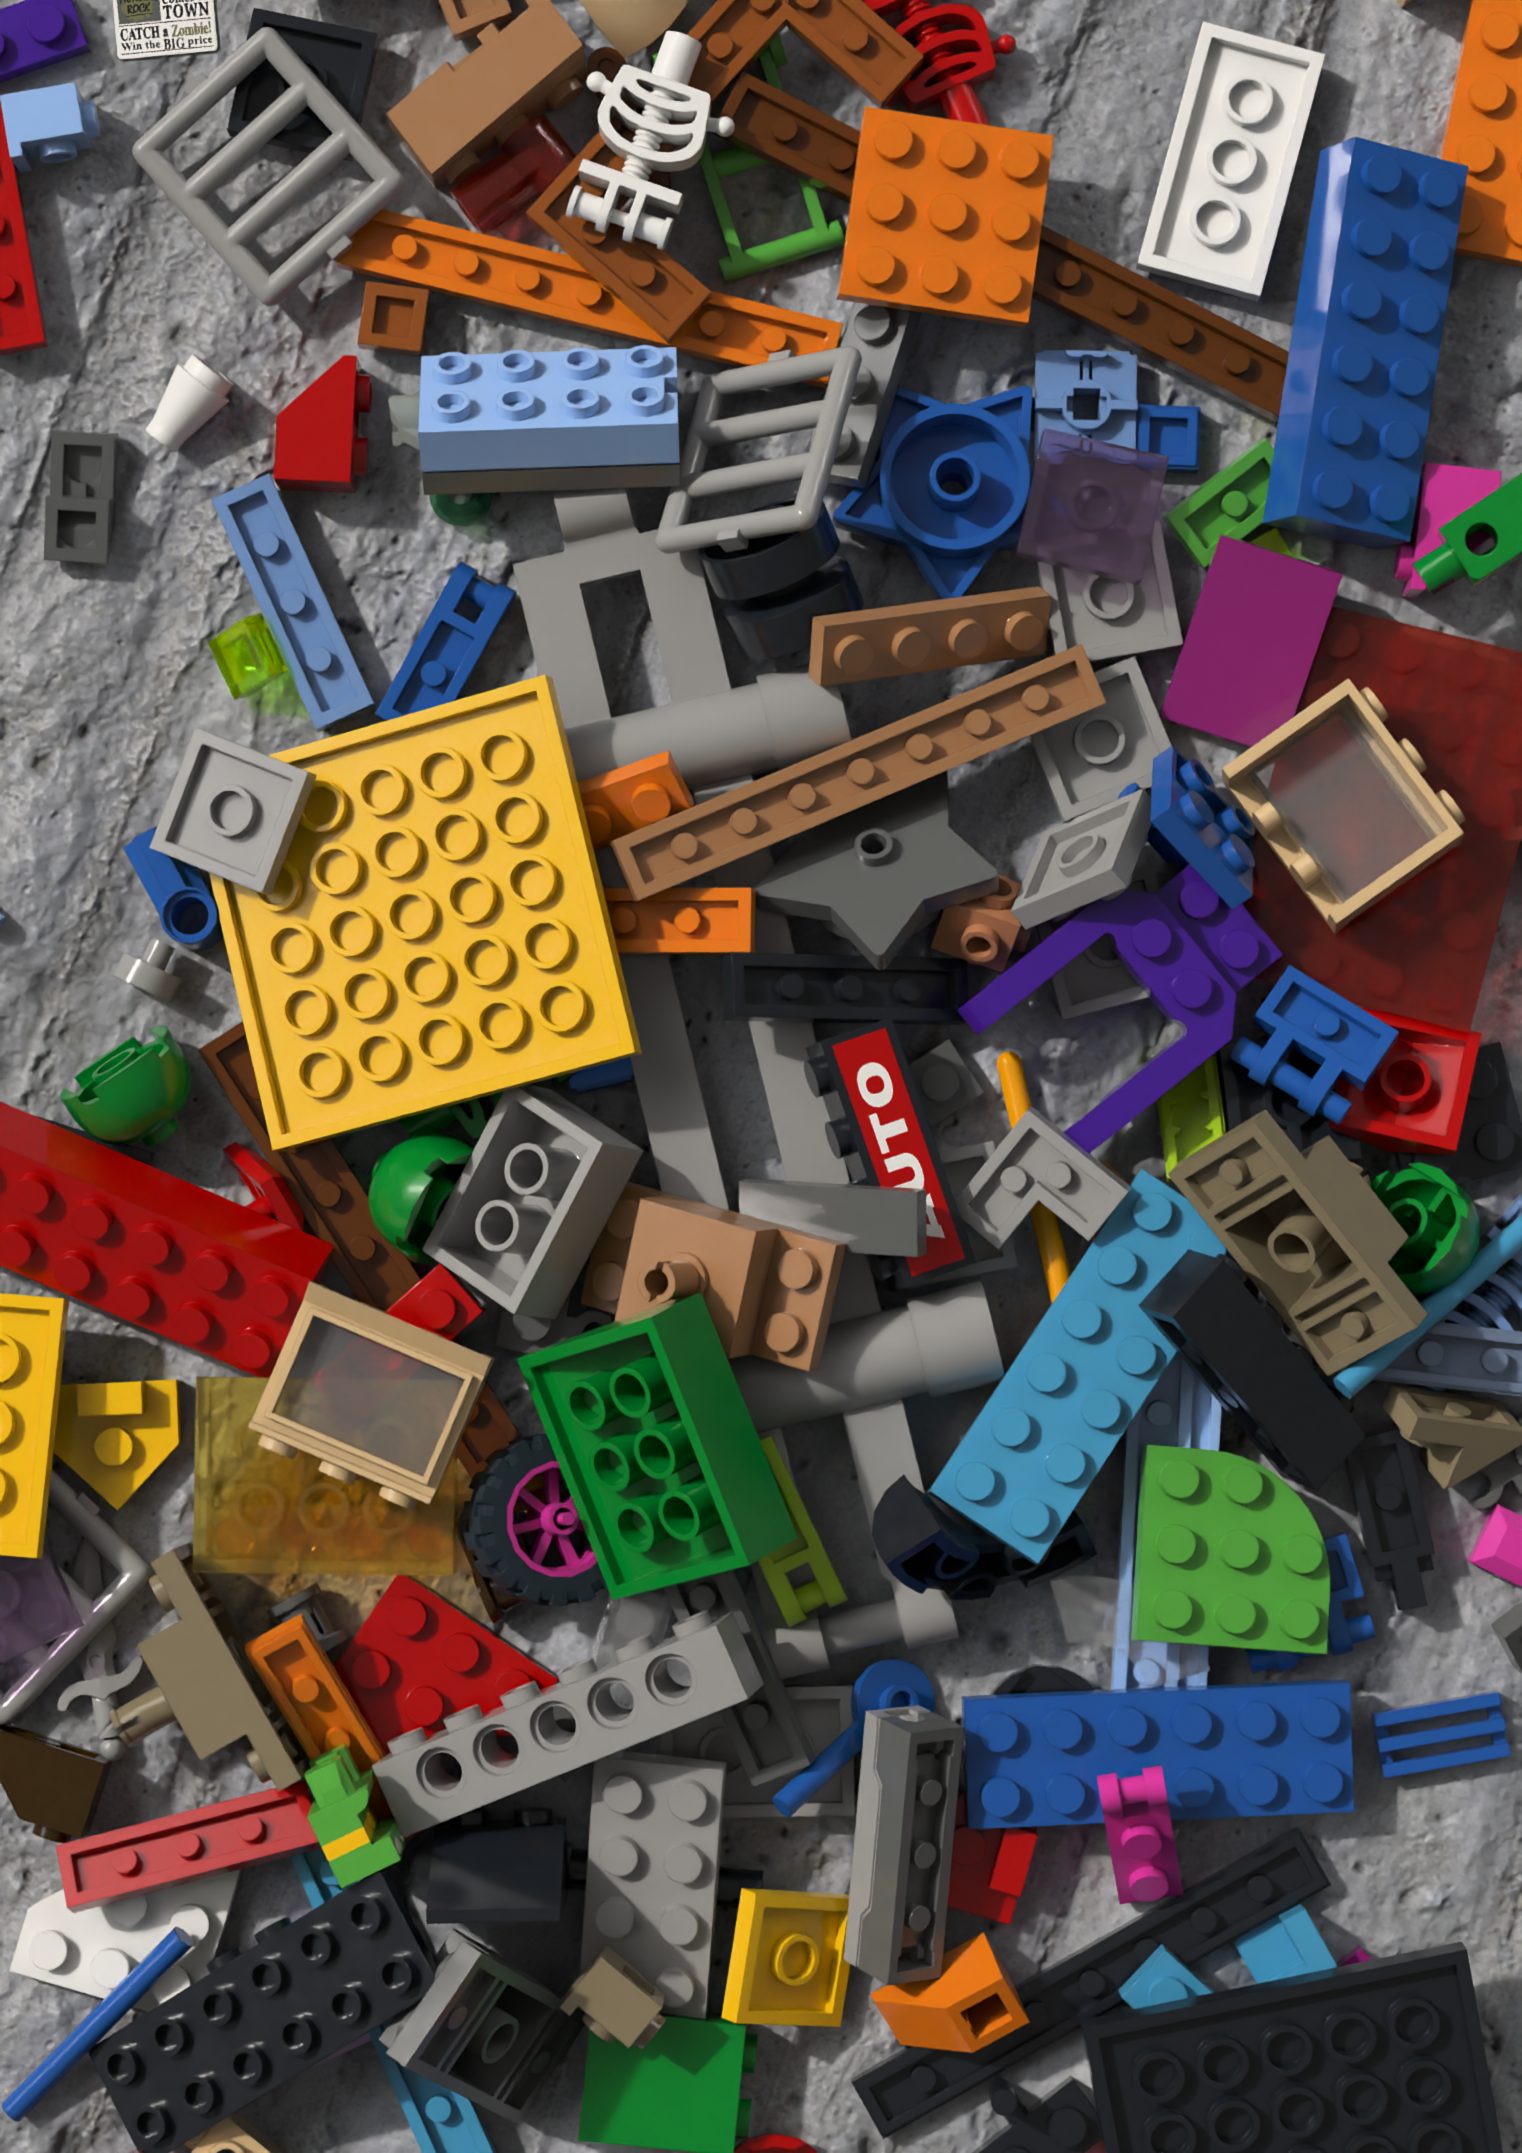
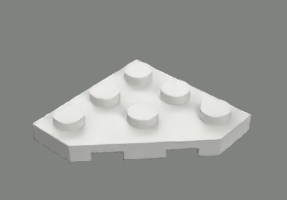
M242 1869L76 1913L71 1912L67 1908L64 1889L27 1909L9 1971L105 1999L174 1927H179L188 1933L194 1945L133 2006V2008L149 2012L210 1974L206 1965L217 1957Z

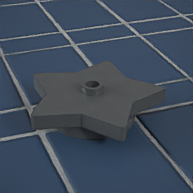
M947 770L800 832L799 838L755 887L756 906L763 911L817 919L828 930L849 939L876 969L884 970L908 937L928 926L938 917L943 909L998 892L999 876L998 871L949 827V780Z

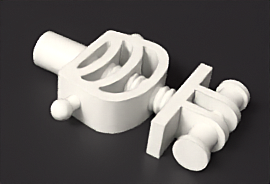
M666 31L651 73L630 65H623L613 82L608 81L605 75L598 71L588 75L586 80L588 88L591 91L605 94L598 109L600 135L613 152L626 160L624 162L626 167H623L622 172L582 159L578 170L580 180L607 189L605 197L601 198L584 192L583 187L576 185L568 203L566 217L573 219L574 216L594 222L596 223L595 230L602 233L607 231L610 222L623 226L625 228L622 240L632 243L636 237L657 245V249L664 250L674 219L667 217L664 220L644 213L646 206L650 204L679 215L683 204V196L680 192L648 182V175L652 172L651 169L673 172L690 168L698 162L703 154L707 131L727 137L735 129L733 120L727 116L720 118L710 117V94L688 86L702 47L698 40L680 32ZM623 97H627L636 106L644 109L645 111L642 112V115L629 108L622 101ZM613 116H616L626 128L635 132L634 142L627 141L615 131L611 125ZM668 119L681 122H693L684 125H671L669 124ZM661 143L671 145L688 144L685 148L674 152L657 151L660 149L659 144ZM620 194L634 199L630 213L615 209Z

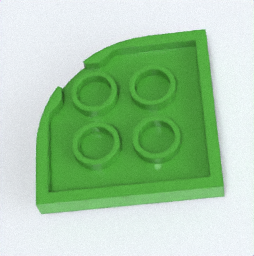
M1159 1445L1142 1446L1131 1641L1326 1655L1330 1602L1328 1555L1317 1523L1298 1494L1272 1471L1239 1455L1207 1449Z

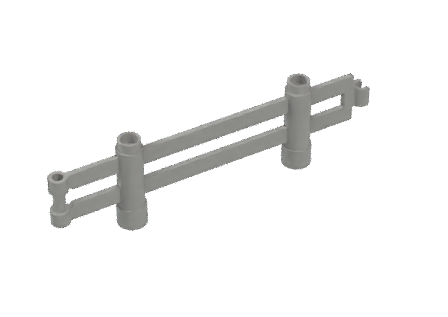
M625 488L563 490L555 493L554 502L564 539V552L512 565L539 676L547 675L553 678L577 782L669 750L688 790H693L696 805H699L753 782L752 776L775 770L780 771L851 741L838 684L820 687L809 678V664L756 676L757 683L731 689L698 549L671 554L661 552L655 542L658 529L639 533L634 525ZM641 572L672 703L612 717L581 587ZM611 845L594 850L602 887L629 888ZM769 846L712 869L716 888L755 889L774 866ZM755 900V953L795 954L786 915L760 910L757 908ZM618 954L642 1054L632 1056L630 1060L661 1190L665 1193L729 1210L669 955ZM748 1021L786 1180L834 1184L850 1183L844 1158L837 1159L827 1140L825 1123L831 1120L823 1097L816 1098L804 1072V1062L809 1060L806 1048L816 1043L812 1023ZM844 1253L819 1370L808 1372L751 1354L727 1359L759 1440L770 1435L772 1436L794 1485L795 1481L782 1427L840 1413L843 1414L872 1534L874 1511L884 1492L903 1474L914 1487L924 1492L902 1399L924 1393H929L931 1399L1001 1382L1004 1377V1370L981 1281L906 1298L907 1305L881 1311L867 1254ZM873 1539L881 1576L891 1581L895 1599L819 1617L817 1608L805 1613L807 1620L789 1627L758 1561L751 1564L773 1662L781 1680L831 1669L829 1656L905 1638L907 1650L959 1638L951 1600L943 1590L927 1588L921 1594L902 1584L893 1576L880 1557ZM809 1562L786 1572L793 1589L816 1579Z

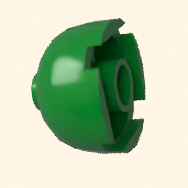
M167 1026L149 1029L156 1040L142 1047L136 1038L132 1037L99 1057L74 1077L81 1086V1089L75 1094L66 1088L61 1091L60 1100L73 1119L88 1135L103 1143L128 1145L142 1139L145 1145L150 1147L166 1139L177 1130L179 1124L174 1117L187 1104L192 1087L189 1064L181 1047Z
M424 1132L417 1134L386 1150L374 1164L369 1187V1214L380 1235L402 1255L413 1262L424 1265L437 1261L422 1251L474 1150V1147L470 1144L443 1133Z
M1419 1162L1408 1164L1414 1169H1406L1397 1174L1388 1170L1376 1176L1371 1182L1373 1192L1409 1236L1389 1260L1388 1264L1413 1295L1431 1294L1452 1284L1472 1264L1479 1250L1480 1220L1474 1202L1469 1195L1441 1169Z

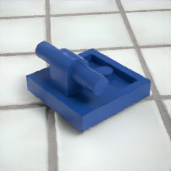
M1174 745L1170 746L1153 759L1150 822L1152 824L1148 832L1147 842L1166 862L1175 861L1182 870L1190 864L1233 910L1253 896V867L1255 866L1253 857L1254 825L1246 812L1238 804L1231 803L1228 805L1215 791V785L1210 774L1200 762L1195 759L1187 761ZM1132 783L1122 790L1118 799L1142 788L1137 783Z

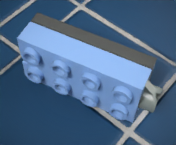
M641 345L631 349L592 350L579 347L568 351L528 352L524 350H510L504 353L493 354L447 352L435 356H421L420 390L413 395L390 396L388 400L391 421L393 423V446H412L420 451L424 495L681 486L676 347L657 348L650 345Z

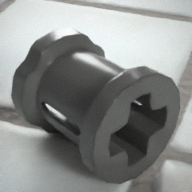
M317 1582L266 1611L270 1619H278L281 1624L302 1613L325 1652L348 1639L344 1630L335 1629L317 1596L321 1589Z

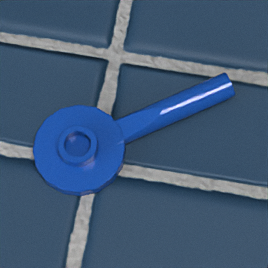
M901 1658L881 1659L866 1667L856 1680L851 1696L854 1722L826 1747L811 1765L806 1766L772 1798L775 1807L784 1816L791 1817L862 1750L866 1711L919 1705L930 1710L931 1713L934 1712V1690L928 1676L915 1663Z

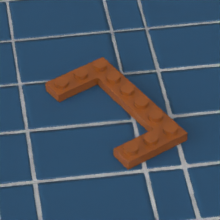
M718 0L687 34L702 44L688 86L710 94L711 109L738 80L741 72H745L786 26L880 109L886 105L923 64L924 56L861 0ZM629 99L625 102L629 108L640 115L645 111ZM613 116L611 125L615 131L627 141L634 142L635 132L626 128L616 116ZM668 119L669 124L671 125H684L693 122H681ZM599 131L527 210L526 216L529 221L670 344L711 299V291L665 250L657 249L656 244L636 237L632 243L622 240L625 227L610 222L607 231L602 233L595 230L596 223L577 216H574L573 219L566 217L568 203L576 185L583 187L584 192L601 198L605 197L607 189L580 180L578 170L582 159L622 172L623 167H626L624 165L626 160L618 156L606 145ZM661 143L659 144L660 149L657 151L673 152L678 145ZM651 169L652 172L648 176L650 177L656 170ZM620 194L615 209L620 210L630 197Z

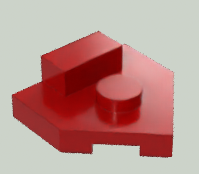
M965 1790L960 1792L957 1796L947 1906L1010 1925L1017 1898L1022 1893L1038 1837V1826L968 1829L966 1826Z

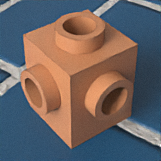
M998 874V892L943 909L931 948L967 960L971 964L982 965L1003 973L1012 949L1024 953L1033 928L1025 930L1010 912L1022 884Z

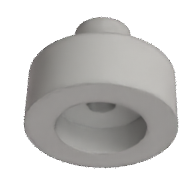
M151 938L141 960L123 953L112 975L170 1003L181 982V979L165 972V968L175 948L154 938Z

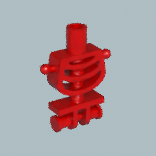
M929 0L863 1L880 18L902 9L906 13L905 17L907 20L902 22L895 31L906 41L913 36H917L916 41L919 44L915 48L924 56L923 63L926 62L930 66L913 81L908 79L883 108L890 107L899 96L912 113L939 102L946 119L991 126L974 86L994 77L996 67L994 54L1002 53L1008 55L1014 52L1016 40L1013 36L1005 34L996 40L990 41L983 16L973 7L963 4H943L931 8V4L928 3ZM954 24L963 26L967 30L960 29L942 33L940 25ZM957 50H972V51H974V52H965V53H961V54L953 55V56H952V54H953L952 51H957Z

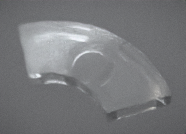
M1070 1575L1049 1579L1068 1644L1097 1642L1118 1649L1135 1663L1148 1688L1210 1670L1201 1646L1131 1641L1133 1584L1100 1575Z

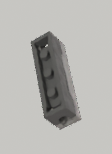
M919 1705L865 1712L844 1961L858 1967V1969L886 1985L941 1978L964 1727L934 1712L931 1713L930 1710Z

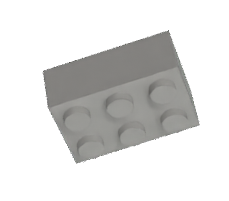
M525 1085L506 1090L493 1111L422 1251L514 1315L556 1319L643 1150L551 1089Z

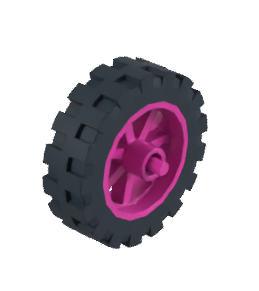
M547 1434L522 1436L509 1441L507 1447L497 1449L487 1457L485 1462L488 1465L483 1472L475 1473L469 1485V1488L474 1490L471 1501L464 1502L463 1519H468L469 1532L464 1533L467 1549L474 1550L478 1558L474 1562L477 1570L483 1577H490L495 1582L493 1587L505 1596L516 1597L519 1599V1602L525 1604L567 1606L571 1603H582L595 1598L597 1591L608 1588L588 1537L583 1549L578 1554H576L568 1537V1534L574 1530L585 1532L581 1520H579L571 1494L559 1503V1472H562ZM543 1472L544 1503L523 1487L534 1475ZM516 1500H519L529 1510L526 1513L525 1521L513 1524V1507ZM528 1531L537 1535L529 1556L522 1551L515 1535ZM553 1537L565 1565L553 1568L541 1566Z

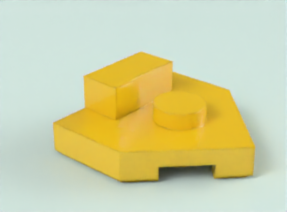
M179 1379L60 1385L53 1452L117 1511L121 1510L154 1471L182 1443Z

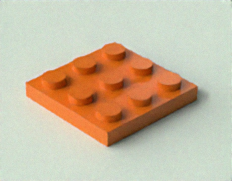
M865 106L862 114L837 300L1026 328L1029 322L1054 135Z

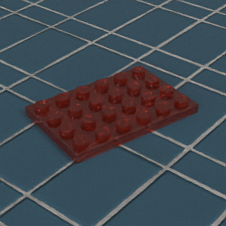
M1332 606L1294 717L1348 678L1359 692L1368 687L1379 699L1389 716L1383 722V725L1394 740L1398 743L1406 738L1423 759L1427 770L1420 775L1432 791L1437 794L1442 789L1445 790L1461 810L1465 821L1459 827L1464 832L1459 846L1454 847L1334 934L1257 829L1253 843V857L1255 861V866L1253 867V896L1242 904L1283 955L1252 980L1275 986L1288 966L1291 965L1358 1007L1377 1010L1469 1034L1522 838V652ZM1339 717L1275 761L1268 787L1269 793L1348 899L1430 842V839Z

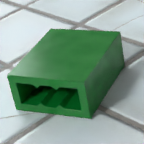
M708 2012L706 2019L660 2014L666 2020L656 2035L642 2050L634 2044L628 2048L617 2038L613 2043H608L589 2029L578 2141L698 2153H734L735 2137L748 2139L752 2099L739 2098L741 2074H754L758 2034L746 2033V2024H736L721 2018L722 2013Z

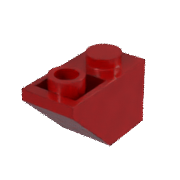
M343 355L277 415L273 479L280 490L356 493V476H367L368 438H360L358 436L360 413L371 412L372 376L362 375V367L357 356Z

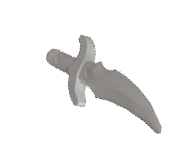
M84 1537L77 1550L71 1578L95 1600L104 1591L101 1555ZM70 1614V1624L72 1625L76 1619ZM112 1620L75 1657L74 1660L81 1667L84 1681H79L67 1687L59 1697L57 1708L61 1712L67 1711L77 1697L82 1695L91 1696L98 1739H104L100 1745L101 1755L111 1761H116L123 1756L125 1744L120 1737H117L123 1732L122 1725L115 1729L109 1711L119 1708L116 1692L128 1687L138 1678L145 1661L142 1656H135L123 1672L116 1674L113 1666V1651L118 1637Z

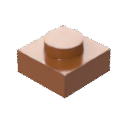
M366 281L357 342L359 349L421 357L431 296L429 289Z

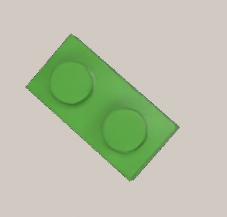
M1260 439L1162 516L1163 520L1199 568H1205L1210 564L1220 533L1241 540L1263 522L1271 464L1274 455V448L1267 439Z

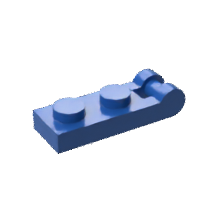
M461 561L449 578L375 712L376 717L387 721L459 700L498 627L511 609L517 591L501 582L496 587L477 577L479 570ZM465 599L483 608L476 623L456 614Z

